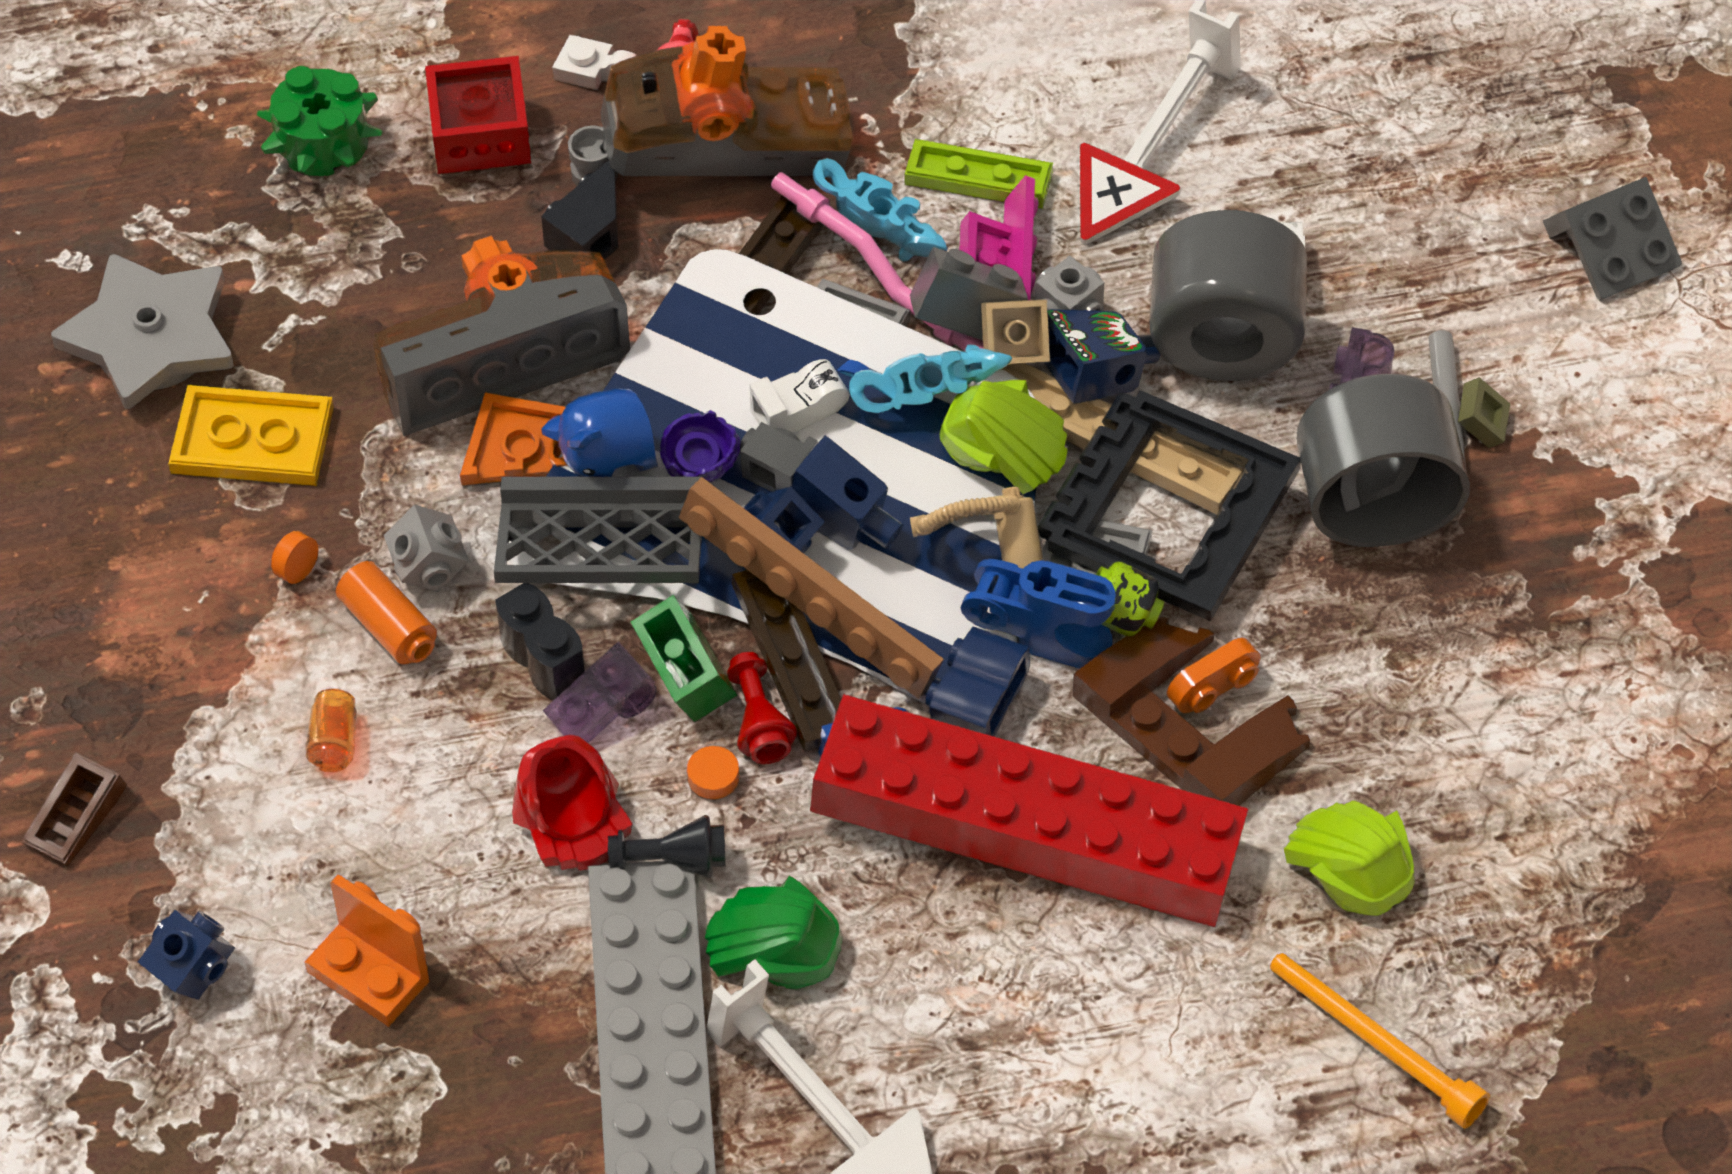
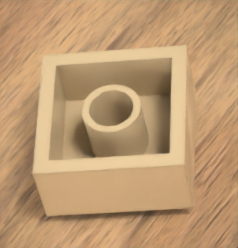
M1047 300L981 303L983 349L1010 355L1012 360L1009 364L1050 362Z

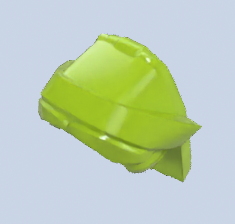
M1026 380L983 381L980 385L968 387L963 393H957L945 415L939 434L940 441L946 451L958 464L968 466L975 471L1002 473L1015 487H1019L1022 494L1034 490L1038 485L1047 483L1052 475L1058 474L1065 464L1068 451L1065 447L1067 433L1063 430L1064 419L1038 400L1029 396Z
M1354 800L1346 804L1335 803L1326 809L1319 808L1304 816L1296 824L1297 829L1288 836L1290 842L1284 847L1286 862L1310 868V872L1322 884L1329 897L1341 909L1347 912L1379 916L1388 912L1395 904L1405 900L1415 884L1413 858L1406 830L1397 810L1384 817L1374 809Z

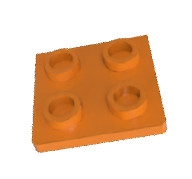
M337 875L330 884L339 924L304 961L306 971L389 1027L430 982L421 927L417 920L405 910L398 908L394 911L380 902L374 891L364 883L356 881L353 884L341 875Z

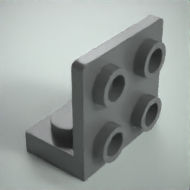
M1647 177L1543 220L1549 238L1566 232L1569 240L1572 239L1596 298L1599 300L1680 267L1682 264Z

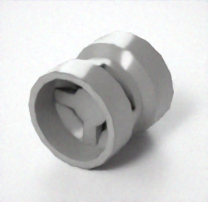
M594 125L584 126L570 136L568 150L571 160L572 181L577 186L585 175L594 173L609 159L603 127ZM615 171V177L617 179L618 172Z

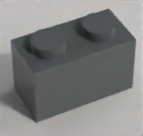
M932 247L909 295L915 318L982 341L981 303L1028 300L1021 276L1010 267L1002 264H994L991 267L975 261L972 256L958 249L945 251L936 247Z

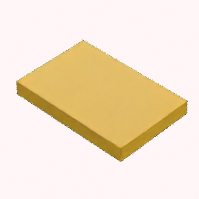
M187 385L168 463L170 473L317 486L334 409L333 399L327 396Z

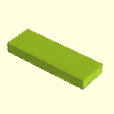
M915 139L904 174V185L1005 202L1007 196L1026 175L1035 178L1034 197L1038 199V208L1043 209L1053 174V163Z

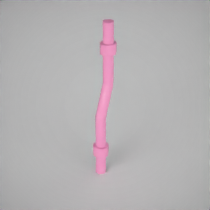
M783 172L777 174L771 183V188L797 206V212L812 223L819 221L857 248L891 299L902 307L909 309L910 313L915 316L909 296L912 290L903 283L872 236L829 206L830 200L815 189H805ZM923 321L934 329V336L949 346L956 345L963 351H965L967 345H976L983 349V341Z

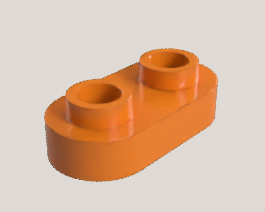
M1246 638L1234 639L1182 670L1170 683L1167 689V697L1181 713L1193 711L1200 713L1209 708L1218 696L1233 687L1239 689L1248 685L1258 674V664L1261 655Z

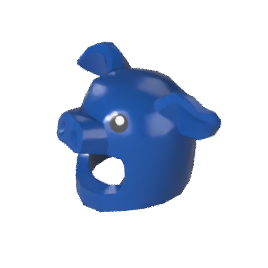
M610 389L578 397L566 406L561 415L554 416L541 428L542 435L559 442L565 463L574 473L581 477H612L617 468L632 464L640 472L658 467L654 438L648 415L636 393L630 389Z

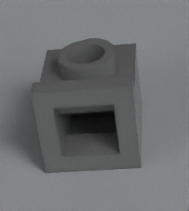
M761 422L756 429H749L741 440L739 455H741L742 477L770 492L792 486L795 470L818 444V440L809 436L805 443H802L789 430L783 428L775 429Z

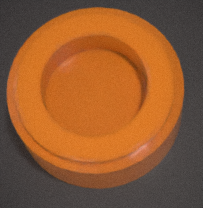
M293 531L285 535L275 547L272 555L271 567L273 573L291 584L301 582L312 571L317 561L319 552L317 541L300 531Z
M707 746L699 749L690 757L687 764L689 786L695 794L702 798L720 799L728 796L736 789L739 783V763L736 756L728 749L720 746Z

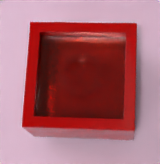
M519 56L425 66L438 174L532 164Z

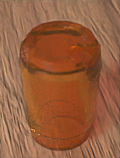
M322 690L315 695L314 704L311 706L307 740L305 742V757L310 763L319 767L320 771H342L354 759L357 717L356 701L353 695L344 690Z

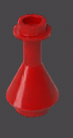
M755 652L737 654L730 660V667L727 670L728 679L732 683L741 684L746 701L737 747L742 754L751 757L755 763H776L787 757L791 752V745L797 737V728L766 699L760 679L767 672L766 661L759 658V655Z

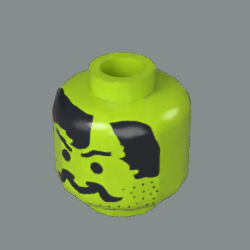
M1115 562L1108 569L1101 566L1096 575L1108 579L1112 583L1116 594L1115 609L1101 625L1125 636H1134L1141 630L1143 625L1152 629L1164 606V601L1157 598L1159 591L1157 579L1123 562Z

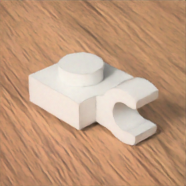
M569 35L552 67L554 80L597 90L602 80L614 84L619 80L639 76V71L632 70L637 56L625 50H619L614 53L613 45Z

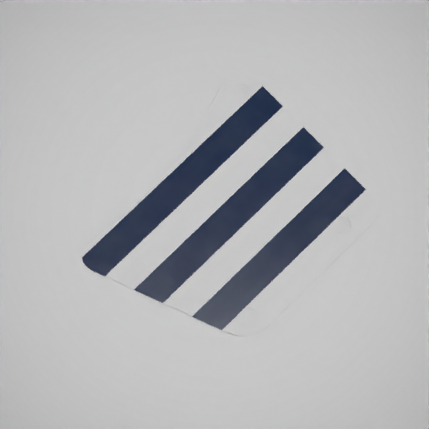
M717 249L701 252L689 260L603 390L630 389L636 393L650 421L658 467L642 472L633 464L622 466L614 471L612 477H671L660 456L661 439L668 425L688 413H700L703 416L708 410L714 411L717 417L724 418L727 424L735 428L741 443L742 438L749 429H756L759 426L750 411L749 384L764 377H768L770 382H773L793 372L797 373L807 364L819 359L830 361L835 370H838L847 361L855 360L869 367V370L883 374L887 366L898 359L912 354L922 353L931 356L960 350L746 256L728 250ZM763 288L772 292L776 298L774 309L765 315H754L748 312L744 307L743 300L749 291ZM1001 369L983 381L1000 382L1019 379ZM836 371L849 391V381L852 377ZM972 381L968 384V387L980 385L983 381L978 383ZM871 386L865 387L864 394L871 402H891L890 397ZM945 391L936 394L929 403L917 405L903 404L899 410L892 407L880 413L862 410L857 407L850 395L847 403L838 412L793 434L802 443H805L809 436L819 442L826 435L875 474L888 487L883 510L904 525L895 541L887 549L865 535L854 549L848 550L817 531L811 538V546L804 554L942 657L944 661L935 677L942 679L950 668L947 661L952 645L957 638L964 639L973 626L1017 642L1018 636L998 630L983 629L974 625L965 618L960 608L965 595L974 592L977 588L978 583L975 581L974 573L979 562L984 559L1002 560L994 515L989 514L987 516L984 514L981 516L979 514V516H975L974 514L973 517L959 518L958 521L949 522L948 525L945 524L944 527L929 535L913 537L910 517L930 514L940 507L943 508L945 505L953 504L960 500L964 502L965 499L970 500L972 498L975 500L982 497L1000 496L1003 489L1015 486L1002 473L975 471L968 466L958 464L941 443L939 435L941 425L957 393ZM1029 391V396L1034 398L1032 393ZM738 455L733 467L718 481L711 482L713 486L743 508L759 492L765 491L770 493L769 490L742 477L741 455ZM554 464L546 477L581 476L574 473L569 466L556 467ZM1036 488L1025 494L1020 492V495H1023L1024 498H1032L1035 504ZM535 527L513 528L518 530L520 533L525 534ZM585 527L564 528L570 531L572 534H576ZM636 527L615 528L625 535ZM686 527L665 528L676 535ZM600 534L586 544L598 552L611 544L612 541ZM651 534L637 544L649 552L663 542ZM703 536L699 583H552L666 600L674 595L684 606L729 616L748 624L731 585L732 574L747 569L735 564L726 553ZM523 551L510 560L513 565H527L535 559ZM574 551L561 559L560 562L564 565H578L586 559ZM624 551L610 561L615 565H629L637 559ZM676 551L661 560L666 565L689 564V560ZM804 613L821 653L847 662L917 699L906 689L895 685L886 674L865 658L854 654L845 643L824 627L816 625ZM928 690L920 699L917 700L925 704Z

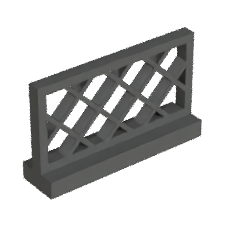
M502 477L500 488L501 512L494 565L495 583H699L702 536L694 533L685 522L679 519V515L690 488L701 477ZM513 527L535 528L531 529L525 534H522ZM564 527H585V528L582 529V530H580V531L577 532L576 534H572L570 531H568V530L565 529ZM615 527H636V528H634L633 530H631L630 532H628V533H626V534L624 535L622 532H620L619 530H617ZM665 527L686 528L675 535ZM552 534L562 543L546 552L536 543ZM602 534L612 541L605 548L597 552L586 544ZM652 534L663 543L648 552L637 543ZM523 551L535 559L527 565H507V561ZM574 551L586 559L578 565H564L560 562L561 559ZM624 551L637 559L629 565H615L610 561ZM676 551L689 560V564L666 565L661 560Z

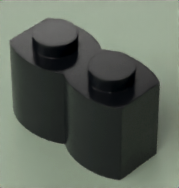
M523 583L495 600L503 648L514 661L528 668L533 685L542 695L558 702L586 685L581 639L570 624L554 616L549 599L540 589L532 584Z

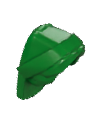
M790 875L780 887L760 886L739 889L733 898L726 899L721 910L714 913L707 925L705 940L708 941L706 954L710 957V967L718 977L746 970V966L753 960H756L769 974V983L792 990L814 985L830 976L841 951L843 938L839 923L830 910L802 883Z

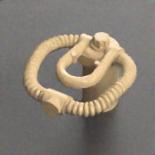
M1019 487L1005 488L1000 496L982 497L975 500L971 498L970 500L965 499L964 502L960 500L959 502L945 505L943 508L940 507L930 514L910 517L913 537L929 535L944 527L945 524L948 525L949 522L958 521L959 518L973 517L974 514L975 516H979V514L981 516L984 514L988 516L991 514L995 518L1003 561L1016 564L1019 568L1023 569L1032 562L1043 561L1033 499L1030 497L1024 498L1023 495H1020Z

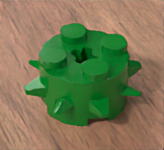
M297 66L287 71L285 80L278 85L272 94L270 109L257 111V116L271 122L273 128L272 134L261 145V150L264 154L280 153L288 160V165L292 170L308 176H329L334 174L333 168L342 165L351 167L360 161L367 150L369 137L381 136L383 130L368 124L366 117L367 112L378 101V97L374 92L361 93L359 82L353 74L341 73L332 69H310L306 66Z

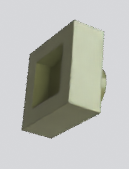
M1478 377L1464 383L1458 423L1488 448L1505 442L1510 403Z

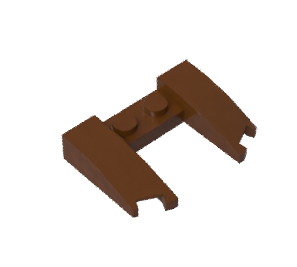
M1162 616L1157 619L1152 629L1143 626L1134 636H1125L1074 673L1072 696L1181 790L1240 806L1310 747L1309 735L1298 734L1291 719V716L1296 715L1297 707L1289 695L1250 718L1213 744L1152 692L1214 641V633L1200 627L1198 632L1195 633L1169 625V618Z

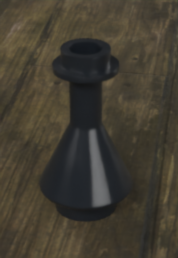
M703 815L672 833L655 839L625 840L623 830H618V835L608 836L609 867H620V869L625 870L626 861L663 859L701 876L710 878L713 875V867H726L724 824L711 825L710 817Z

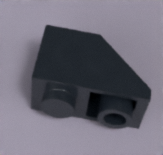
M609 161L604 163L594 173L585 175L577 187L561 200L551 203L541 216L544 246L576 270L580 269L581 273L585 276L618 249L615 170L610 167Z

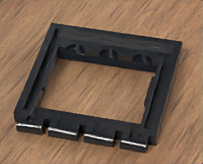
M1140 390L1136 397L1126 393H1119L1102 420L1104 426H1099L1080 455L1079 460L1081 463L1074 465L1056 494L1058 501L1051 502L1038 523L1039 536L1048 541V551L1096 572L1101 566L1108 569L1115 562H1123L1151 575L1159 583L1157 598L1211 622L1301 468L1300 457ZM1155 431L1244 468L1181 574L1157 564L1156 559L1113 540L1107 542L1092 535Z

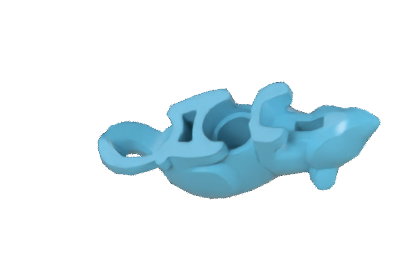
M826 158L817 162L813 170L814 182L824 192L836 196L838 212L871 236L884 238L899 246V259L901 261H908L914 256L928 257L932 247L947 251V246L942 236L937 234L929 224L920 223L916 218L915 213L920 209V202L917 199L904 197L898 200L892 195V183L876 175L861 172L857 174V179L849 180L844 169L835 160ZM825 177L829 178V180L831 181L832 185H831L830 183H828L824 178H825Z
M967 345L965 352L948 351L941 355L931 356L922 353L912 354L898 359L887 366L883 374L873 370L856 372L849 381V393L857 407L866 412L880 413L892 407L899 410L903 404L917 405L929 403L936 394L945 391L963 393L972 381L978 383L986 380L996 371L1006 367L1011 362L1012 357L1004 353L982 349L976 345ZM871 386L890 397L891 402H871L864 394L865 387Z

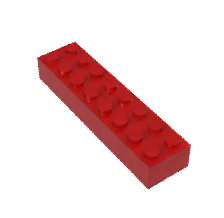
M843 694L813 778L810 812L1216 927L1240 844L1248 808Z

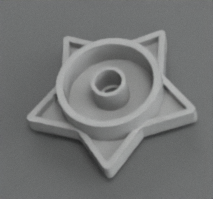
M112 254L107 262L97 301L51 332L54 347L100 365L103 371L110 377L125 409H131L152 391L174 386L196 372L230 369L234 366L231 351L212 321L225 282L223 270L220 266L161 275L121 256Z

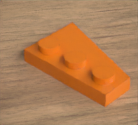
M485 393L460 472L461 485L501 482L502 477H546L554 464L556 467L568 466L564 458L559 457L561 455L559 442L542 435L541 430L551 418L561 415L566 407Z

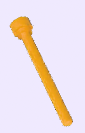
M1284 953L1277 954L1270 964L1271 971L1442 1098L1440 1104L1446 1108L1445 1114L1463 1129L1470 1127L1479 1118L1490 1100V1093L1472 1080L1464 1082L1460 1078L1455 1081Z

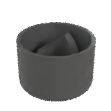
M1239 210L1203 212L1187 217L1168 228L1160 236L1153 253L1150 334L1158 352L1170 364L1188 374L1218 381L1254 379L1268 375L1287 364L1301 348L1305 336L1307 253L1302 241L1291 229L1272 218Z
M1375 374L1356 378L1337 385L1319 396L1307 408L1299 421L1296 438L1312 518L1317 528L1335 541L1359 547H1378L1410 542L1446 525L1458 515L1467 502L1470 493V483L1452 407L1445 394L1426 380L1405 374Z

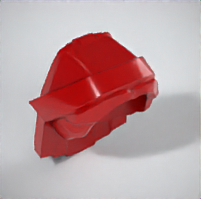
M575 735L556 737L529 749L522 757L518 768L513 798V823L531 831L537 852L545 867L559 865L561 870L577 867L579 871L588 870V866H600L609 860L608 836L618 835V830H623L624 837L626 838L631 835L633 825L616 799L618 781L603 761L600 753L584 739Z

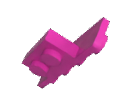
M1025 175L1005 199L1003 223L971 211L967 213L960 223L959 250L966 252L977 262L991 267L994 264H1002L1016 271L1022 278L1028 300H1031V292L1036 280L1035 273L1032 272V256L1037 245V236L1033 234V221L1038 209V199L1034 197L1035 178Z

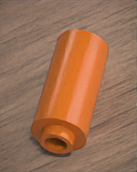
M364 561L358 563L342 576L336 587V596L399 664L418 663L431 654L437 637L436 628L374 562Z

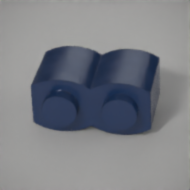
M973 626L964 639L957 638L952 645L947 661L950 668L942 679L935 678L931 683L926 695L925 706L929 707L930 719L995 737L1008 707L1016 698L1031 666L1029 647Z

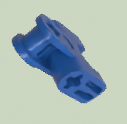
M984 559L979 562L974 573L975 581L978 583L977 588L974 592L965 595L960 607L965 618L974 625L983 629L998 630L1018 636L1019 644L1029 647L1031 655L1078 669L1112 646L1111 632L1108 627L1101 624L1109 618L1115 609L1116 594L1112 583L1105 577L1042 560L1032 562L1025 566L1024 569L1019 568L1016 564L998 559Z

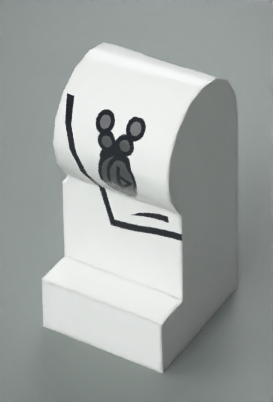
M826 359L813 361L797 373L793 372L773 382H770L768 377H764L749 384L750 411L757 423L763 422L775 429L783 428L792 433L838 412L847 403L850 396L848 389L833 365Z

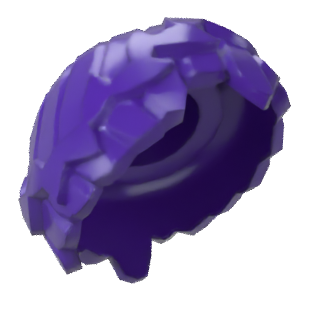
M708 410L703 416L700 413H688L674 420L664 430L660 445V456L671 477H703L711 483L718 481L737 461L740 452V437L736 433L735 428L727 424L724 418L717 417L714 411Z

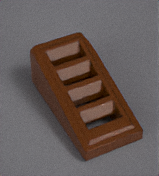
M75 752L21 842L68 867L117 803L127 786L126 782L119 774ZM86 781L99 787L94 795L81 789ZM73 797L88 804L84 812L69 805ZM61 813L78 821L74 829L56 821ZM50 829L68 839L63 847L43 836Z

